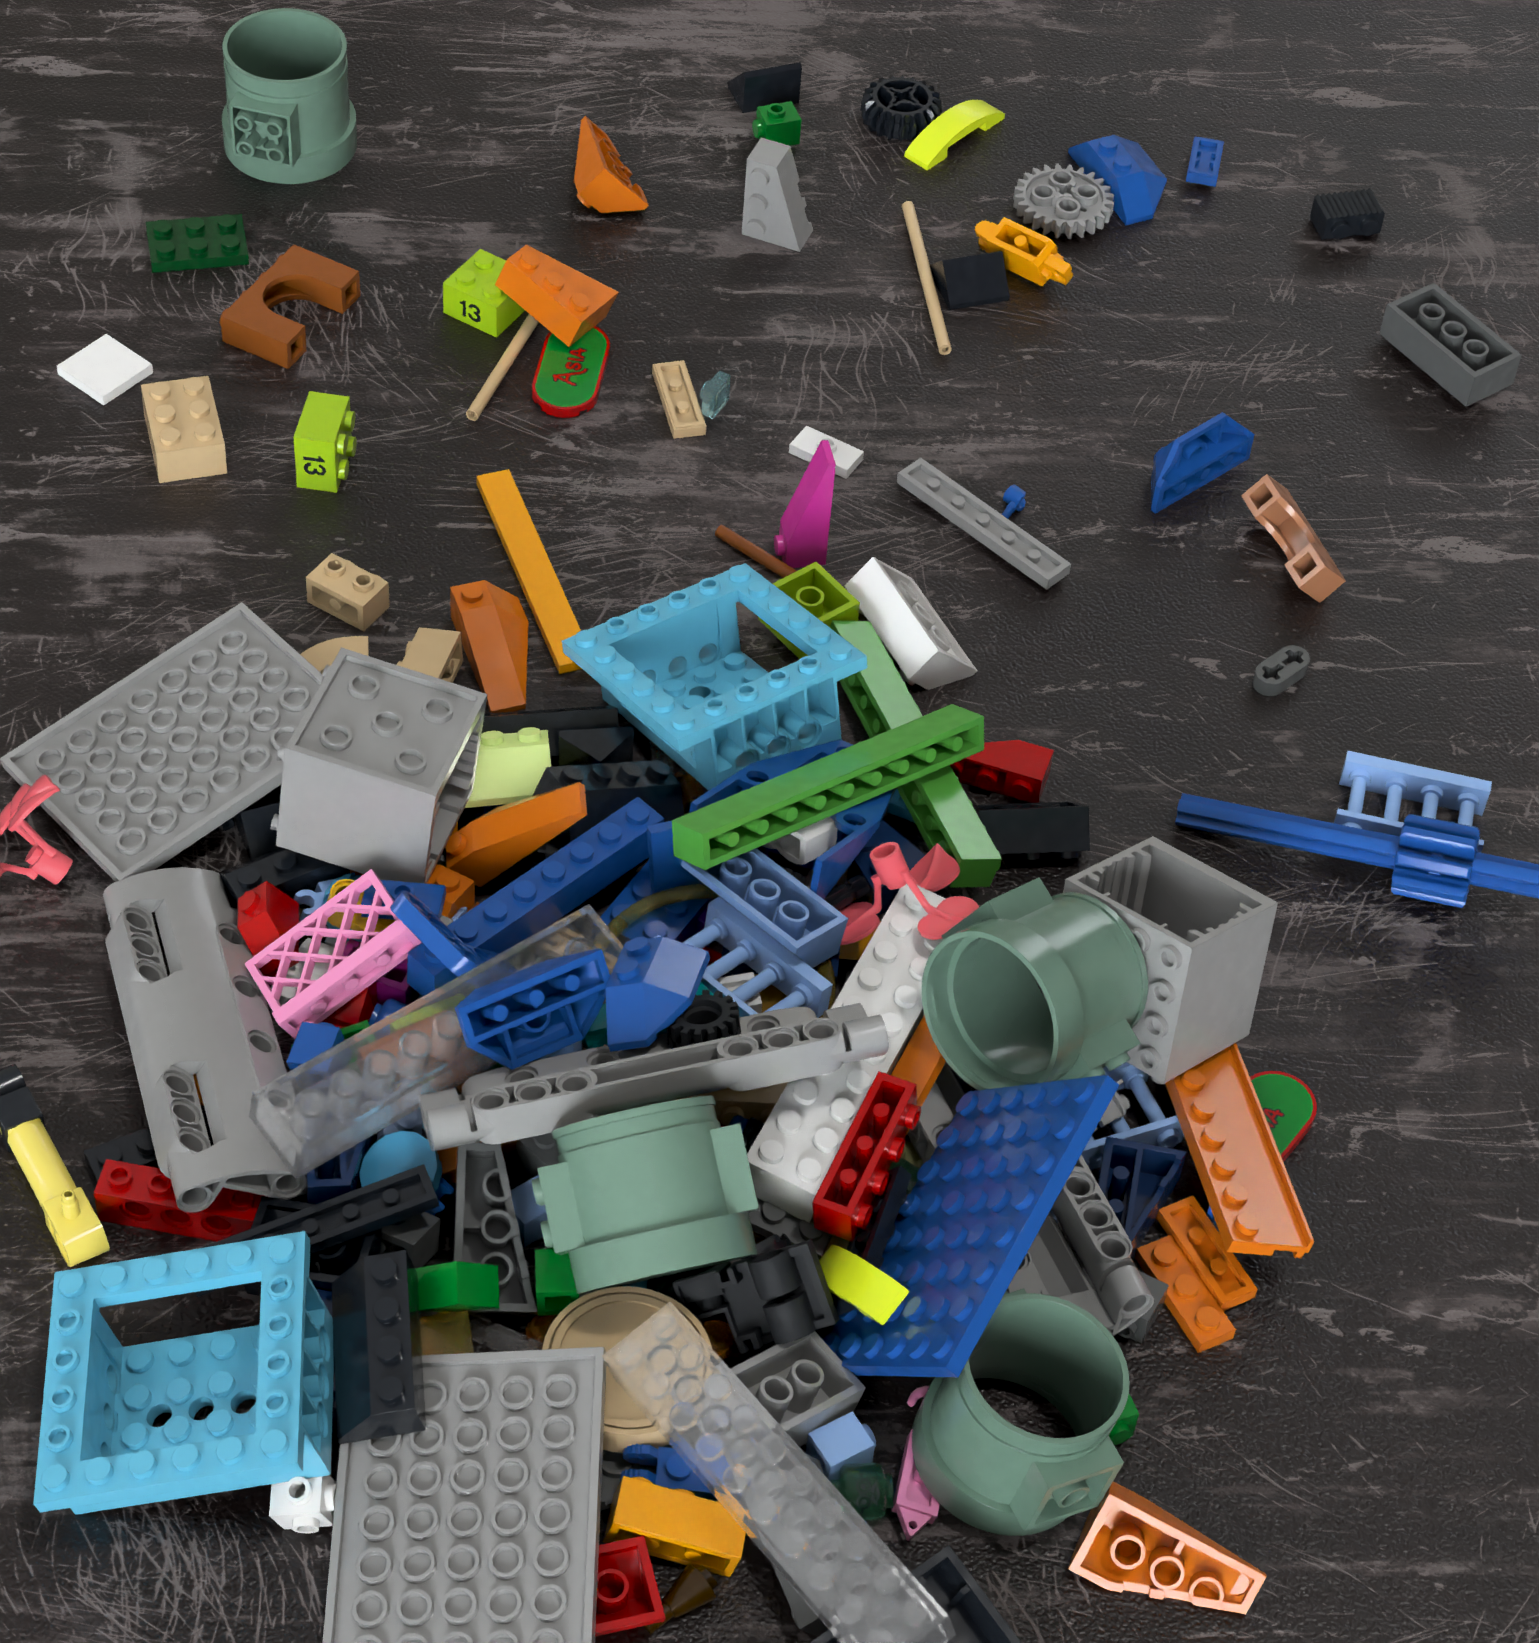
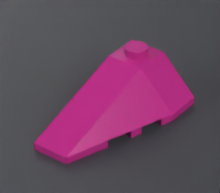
M828 440L820 442L780 520L779 535L774 536L776 555L782 556L783 562L792 568L806 567L814 562L826 565L836 467Z

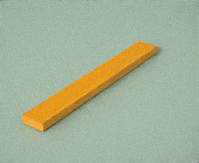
M507 469L476 476L477 487L558 673L562 674L582 669L563 653L562 640L576 635L581 629L510 470Z

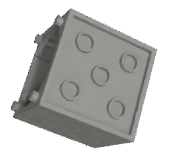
M341 647L332 665L327 664L322 674L323 681L286 746L282 744L277 753L276 760L283 762L279 815H274L270 827L271 830L277 831L276 846L362 874L372 869L381 880L427 884L473 792L487 694Z
M1154 836L1065 879L1063 893H1082L1096 898L1109 906L1127 924L1142 951L1148 975V995L1143 1014L1132 1028L1141 1044L1127 1052L1130 1060L1127 1061L1129 1064L1150 1075L1153 1082L1165 1084L1249 1035L1278 902Z

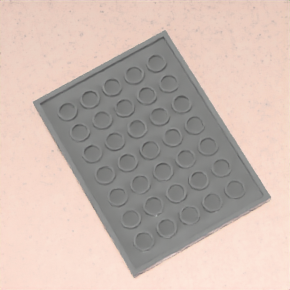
M241 602L1 757L0 761L3 768L20 786L27 783L31 787L42 775L50 777L51 781L60 791L47 798L40 806L115 882L132 875L155 870L281 785L283 762L276 760L278 750L282 744L286 746L323 681L322 674Z
M589 1347L422 1355L426 1430L340 1444L322 1643H595L607 1365L605 1348Z

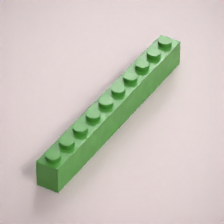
M832 620L830 628L867 656V668L840 680V683L869 738L922 717L918 705L913 700L906 683L902 680L871 622ZM948 765L897 787L929 850L938 843L959 864L960 873L949 884V887H990L996 871L1000 868L1002 858L951 766Z
M951 704L672 820L674 856L703 870H707L984 750V716Z

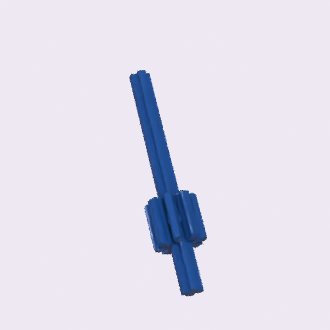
M1182 793L1181 799H1179L1175 821L1177 826L1394 869L1391 879V892L1396 895L1462 908L1466 904L1470 885L1539 899V864L1477 852L1480 840V829L1478 827L1408 814L1404 820L1400 836L1185 793Z

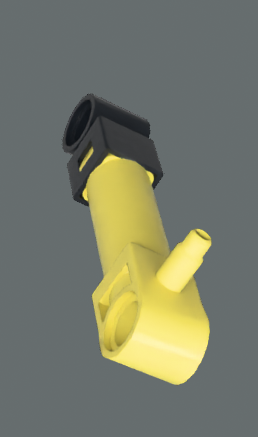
M12 1064L0 1069V1137L8 1152L14 1153L44 1211L46 1225L66 1264L72 1267L110 1251L103 1226L82 1187H76L45 1128L43 1114L29 1088L26 1086L19 1068L16 1064Z

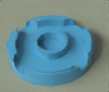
M409 1131L387 1134L375 1142L363 1158L359 1172L361 1187L424 1164L434 1191H436L443 1172L442 1163L439 1160L437 1151L433 1152L431 1150L428 1139L420 1134Z

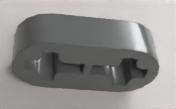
M1289 645L1283 647L1256 667L1252 683L1254 689L1265 696H1276L1306 675L1310 662L1309 653L1300 646Z

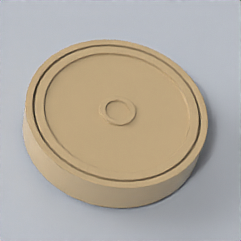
M618 1286L604 1288L588 1293L570 1303L550 1325L542 1350L589 1347L605 1348L607 1365L603 1450L623 1453L624 1448L632 1444H646L658 1449L686 1434L704 1412V1405L710 1394L714 1372L712 1345L708 1334L699 1320L685 1306L673 1298L641 1287Z

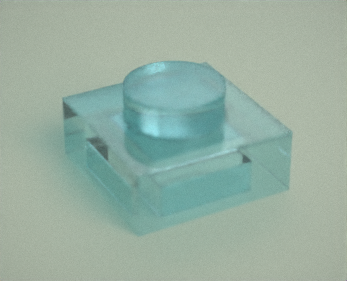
M719 370L711 381L704 383L700 392L703 415L713 419L729 401L731 375Z

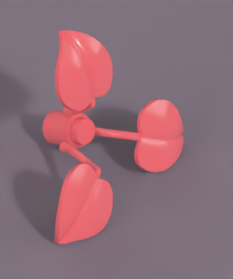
M47 775L39 777L31 787L27 783L23 784L12 798V801L0 813V836L8 827L9 831H16L33 846L25 858V861L30 864L29 868L0 863V877L4 872L9 871L27 875L35 880L39 874L54 885H57L72 865L73 860L49 845L24 820L43 801L60 791Z
M887 842L877 846L870 853V859L877 874L871 876L874 885V904L855 902L840 910L843 915L849 918L840 945H847L862 940L879 926L880 919L876 914L882 909V884L891 890L900 889L906 884L909 886L924 910L928 913L919 921L917 926L920 935L926 939H942L944 933L977 910L979 905L971 898L954 896L946 898L935 908L929 904L918 886H921L931 892L939 891L952 883L960 873L957 861L947 854L938 843L909 870L899 844Z

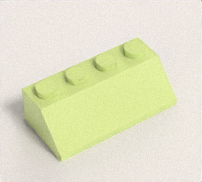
M527 727L519 730L517 733L503 734L500 731L482 733L473 792L465 808L504 805L532 797L546 767H551L548 730Z

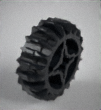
M890 75L889 79L879 78L878 82L870 83V87L866 88L863 94L860 110L862 111L863 124L868 125L869 131H876L878 137L887 136L888 141L894 138L898 139L900 143L903 139L913 142L914 138L942 114V101L940 100V93L934 91V86H926L925 80L916 81L915 77L909 79L904 78L902 75L900 78H895Z

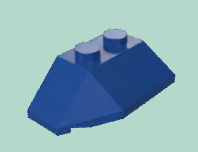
M1111 135L1069 148L1068 154L1080 168H1084V174L1087 175L1094 172V180L1103 178V186L1111 187L1110 193L1114 194L1113 210L1125 225L1153 219L1165 189L1167 178L1137 142Z
M1222 412L1159 449L1154 456L1151 475V511L1155 514L1248 460L1255 434Z
M663 936L655 938L637 937L625 942L605 987L607 1041L610 1052L649 1047L657 1039L656 1034L670 1026L692 1004L710 960L708 951Z
M598 948L545 960L473 990L455 1007L466 1046L513 1070L583 1040L599 1014L606 998L605 987L610 974L602 949Z

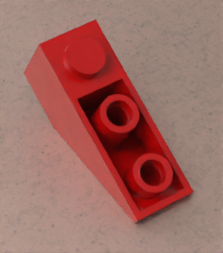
M1021 740L985 742L983 751L950 764L958 777L959 782L1034 803L1039 802L1048 780L1054 750Z

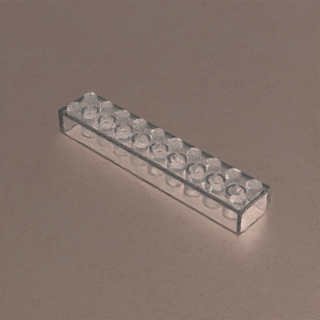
M590 904L253 1091L249 1117L295 1179L419 1109L420 1095L453 1089L470 1077L483 1072L497 1063L466 1046L455 1007L473 990L545 960L598 948L603 951L609 974L611 975L623 945Z
M668 1302L602 1355L615 1381L840 1643H947L956 1635L949 1615L671 1302Z

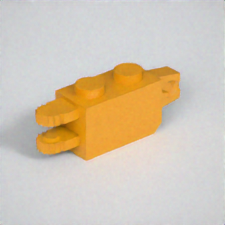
M1005 217L998 225L986 220L976 224L975 233L979 237L978 244L980 249L982 248L987 253L1002 251L1005 269L1042 287L1049 279L1067 285L1072 279L1071 265L1064 261V257L1058 253L1056 244L1050 238Z

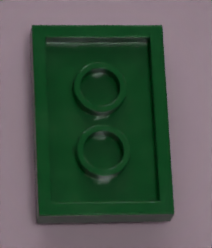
M242 214L146 222L152 273L249 265Z

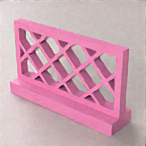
M372 869L244 963L273 1010L272 1015L276 1022L294 1039H296L302 1022L315 1024L322 1022L408 957V952L422 943L391 911L390 906L394 900ZM373 885L376 891L372 906L357 905L360 894ZM335 912H344L340 929L325 928L328 917ZM354 913L369 914L364 931L350 930ZM379 915L393 916L395 922L381 932H374ZM304 935L312 936L308 953L294 952L296 941ZM323 937L337 938L332 955L318 954ZM347 938L362 939L359 949L349 956H342ZM272 959L280 960L276 977L263 976L259 970ZM291 960L305 961L300 979L286 978ZM315 962L330 963L327 973L317 980H310ZM283 986L298 987L296 995L281 1006L279 1000Z

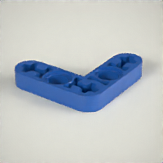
M402 891L391 904V911L458 977L466 981L487 985L518 972L517 968L502 955L464 944L420 899L410 892Z

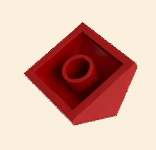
M644 1535L599 1545L595 1637L664 1622L666 1617Z

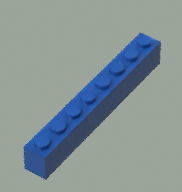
M637 797L453 921L447 927L464 944L490 950L505 957L649 857L647 826L663 823L665 818ZM423 943L408 952L407 983L427 1001L457 990L469 982L451 972Z

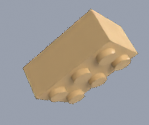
M209 376L142 384L144 417L159 483L227 474L225 442Z

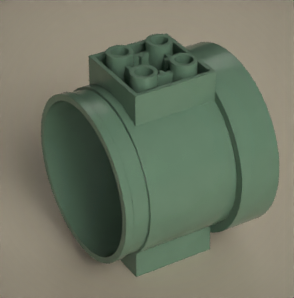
M292 8L264 10L246 16L236 22L227 31L222 44L227 100L222 113L224 150L228 159L243 173L262 181L277 184L313 182L341 170L350 162L357 148L356 111L349 99L347 42L342 30L333 21L320 14Z
M1040 877L987 901L942 935L944 940L935 947L927 960L922 977V1005L929 1032L939 1052L959 1077L977 1090L1106 1075L1104 1067L1107 1066L1108 1070L1112 1071L1130 1060L1127 1052L1141 1044L1132 1028L1143 1014L1148 995V975L1142 951L1133 933L1122 918L1109 906L1089 895L1065 892L1051 896ZM1036 980H1037V982L1039 983V985H1040V987H1041V989H1042V991H1043V993H1044V996L1042 995V993H1041V991H1040V989H1039V987H1038V985H1037V983H1036Z
M714 1096L691 1097L628 1109L576 1122L552 1131L553 1141H556L559 1155L557 1156L558 1164L537 1168L539 1178L532 1179V1187L536 1204L540 1206L545 1205L548 1220L540 1222L545 1246L548 1248L554 1247L555 1254H569L577 1294L655 1279L758 1254L749 1213L759 1211L741 1125L738 1123L721 1127L720 1121H717Z
M1024 1288L1010 1293L1006 1291L959 1377H935L915 1415L912 1425L913 1458L920 1478L928 1491L947 1511L963 1522L986 1532L1008 1536L1040 1533L1055 1527L1069 1516L1098 1507L1124 1464L1109 1437L1110 1432L1124 1410L1130 1385L1127 1363L1119 1344L1097 1318L1069 1301L1050 1295L1027 1293ZM973 1379H1002L1033 1390L1060 1411L1070 1424L1076 1437H1044L1014 1426L990 1407L979 1392Z

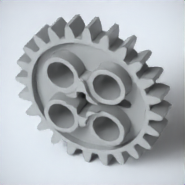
M1056 163L1055 169L1044 165L1043 171L1033 168L1032 174L1025 172L1023 179H1018L1014 190L1013 208L1017 209V216H1023L1024 224L1033 223L1032 230L1040 227L1043 228V235L1052 231L1055 238H1059L1061 233H1065L1068 239L1072 238V233H1076L1079 237L1084 238L1085 231L1093 235L1096 228L1102 230L1104 229V223L1110 222V216L1114 207V194L1110 193V186H1103V178L1094 180V172L1086 175L1084 174L1083 167L1074 171L1070 164L1066 169H1062L1059 163Z

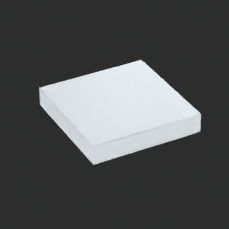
M105 334L58 364L57 372L59 376L102 405H105L151 375L153 367L150 362L108 334Z

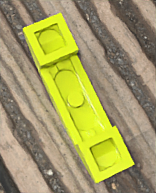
M977 99L959 103L933 120L905 151L904 157L928 171L947 158L948 147L978 127L987 131L1005 119V113L983 100Z
M831 1245L819 1260L830 1292L852 1304L862 1314L882 1326L910 1292L903 1285L869 1262L842 1247Z

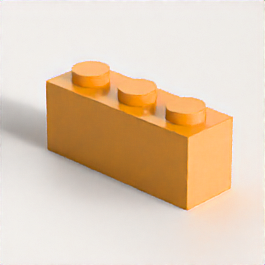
M623 1476L613 1495L603 1542L611 1543L644 1535L649 1555L683 1565L690 1563L695 1568L703 1565L709 1572L730 1578L742 1557L750 1511L737 1508L736 1505L728 1501L715 1502L695 1496L694 1493L685 1489L673 1490L655 1485L643 1477L630 1478Z

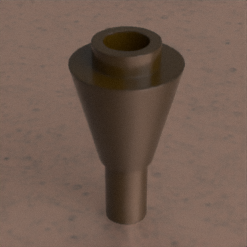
M689 1563L662 1599V1606L666 1617L665 1621L644 1626L650 1634H653L672 1617L676 1618L717 1599L713 1590L718 1584L711 1573L703 1565L696 1569Z

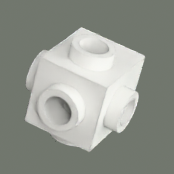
M330 1475L308 1479L294 1477L288 1482L271 1484L269 1517L283 1529H292L298 1533H315L319 1531V1527L333 1526L337 1482Z

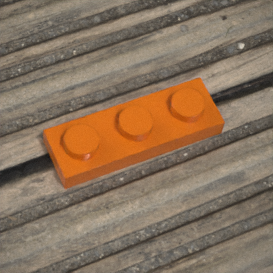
M1193 1195L1158 1210L1156 1219L1167 1235L1174 1237L1223 1311L1255 1298L1258 1290L1233 1252L1226 1251L1220 1233Z
M1172 1235L1136 1249L1135 1259L1144 1273L1169 1285L1164 1303L1197 1353L1233 1339L1236 1331L1235 1327Z

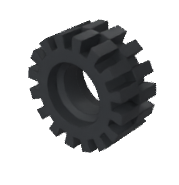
M702 990V995H695L692 1004L666 1028L670 1049L741 1034L737 1002H733V998L729 995L723 998V992L716 991L714 995H710L709 990Z

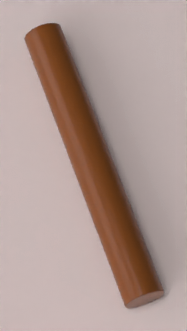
M720 525L716 529L715 536L780 577L784 578L797 571L726 526Z

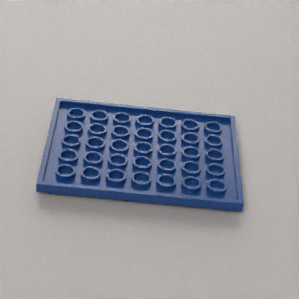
M1108 1075L969 1091L962 1096L956 1105L957 1113L950 1125L939 1134L936 1141L938 1146L930 1160L926 1161L919 1169L917 1174L918 1181L899 1209V1214L894 1223L896 1226L895 1231L888 1239L883 1253L884 1261L879 1270L896 1280L910 1292L883 1326L856 1309L839 1315L840 1320L822 1340L840 1358L843 1367L850 1370L856 1376L959 1377L1117 1091L1119 1084Z

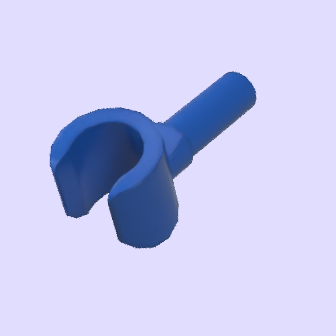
M1011 485L1004 493L1003 501L1008 505L1002 515L1007 519L1010 518L1015 510L1021 511L1024 509L1026 503L1024 499L1026 492L1016 485Z

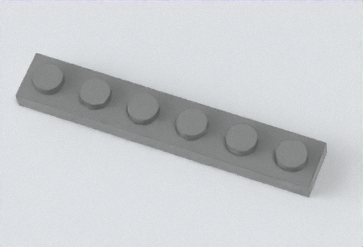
M919 458L898 472L897 483L1046 590L1070 574V562L924 459Z

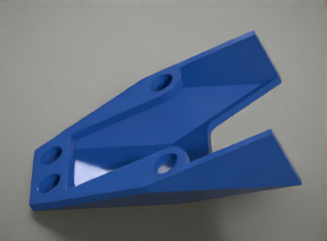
M839 739L753 762L692 801L689 813L850 747L853 744ZM895 789L830 816L837 828L836 845L816 859L801 865L804 868L813 870L810 889L822 899H825L879 828ZM768 848L771 853L781 855L777 849Z

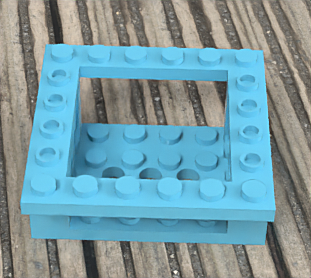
M746 563L733 566L728 571L711 578L702 579L697 584L680 591H674L664 598L652 603L643 604L638 609L619 617L610 618L605 623L588 630L579 631L576 635L562 640L563 653L601 685L603 700L609 705L618 708L619 714L708 791L753 762L839 739L842 740L837 681L867 668V656ZM740 602L808 656H804L794 663L768 673L741 651L736 603Z
M306 1231L55 1272L33 1503L40 1513L70 1508L77 1515L288 1482L294 1477L308 1479L331 1475L334 1375L333 1318L309 1277L310 1238ZM261 1281L260 1323L255 1326L123 1347L99 1312L100 1307ZM248 1399L256 1400L255 1405L248 1412L243 1414L236 1413L238 1406L243 1401ZM205 1406H214L213 1411L207 1418L194 1420L198 1410ZM172 1413L171 1418L163 1426H152L155 1418L160 1414Z

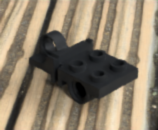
M812 1239L739 1260L732 1265L730 1261L725 1262L705 1272L682 1278L672 1283L679 1303L685 1306L698 1320L725 1312L738 1352L741 1354L747 1352L752 1346L756 1350L764 1344L771 1342L785 1344L801 1339L813 1333L816 1329L834 1325L840 1320Z

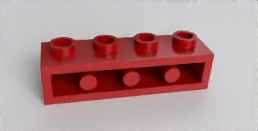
M878 1071L812 1202L815 1229L852 1242L858 1229H865L873 1211L871 1203L876 1194L881 1196L884 1193L889 1180V1172L887 1171L892 1161L897 1163L900 1160L905 1148L904 1137L908 1129L914 1130L918 1124L921 1107L917 1106V1084Z

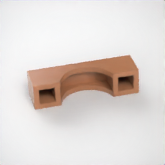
M1266 474L1241 495L1255 519L1265 527L1284 551L1288 562L1284 565L1299 589L1320 603L1346 582L1287 488Z

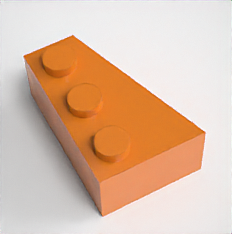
M528 245L522 247L506 260L495 283L500 290L568 347L606 318L619 293Z

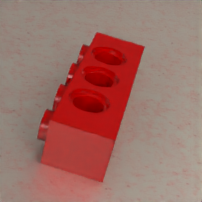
M110 1159L105 1160L94 1190L97 1215L100 1221L216 1242L251 1229L262 1196H264L223 1187L208 1208L196 1213H186L177 1207L171 1179L166 1177L160 1171V1168Z

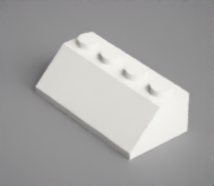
M872 557L845 585L847 591L860 602L859 613L865 615L867 620L871 622L877 635L884 643L883 646L888 655L900 666L898 673L908 684L913 686L916 683L930 690L973 676L977 672V669L911 577Z

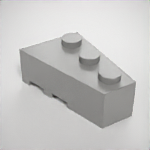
M760 138L748 156L742 235L800 252L813 232V227L806 217L805 207L807 205L805 197L800 195L798 187L800 179L791 146Z

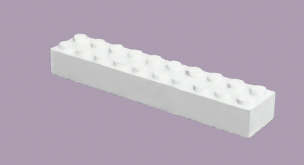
M907 884L899 889L831 1007L833 1009L861 1003L868 1017L881 1015L888 1036L889 1048L887 1053L874 1058L842 1064L838 1070L828 1074L788 1082L747 1153L756 1197L809 1223L813 1217L812 1202L878 1071L889 1075L892 1074L924 1015L922 1005V977L932 951L944 939L931 940L920 935L917 927L918 923L928 913ZM918 886L929 904L935 908L946 899Z

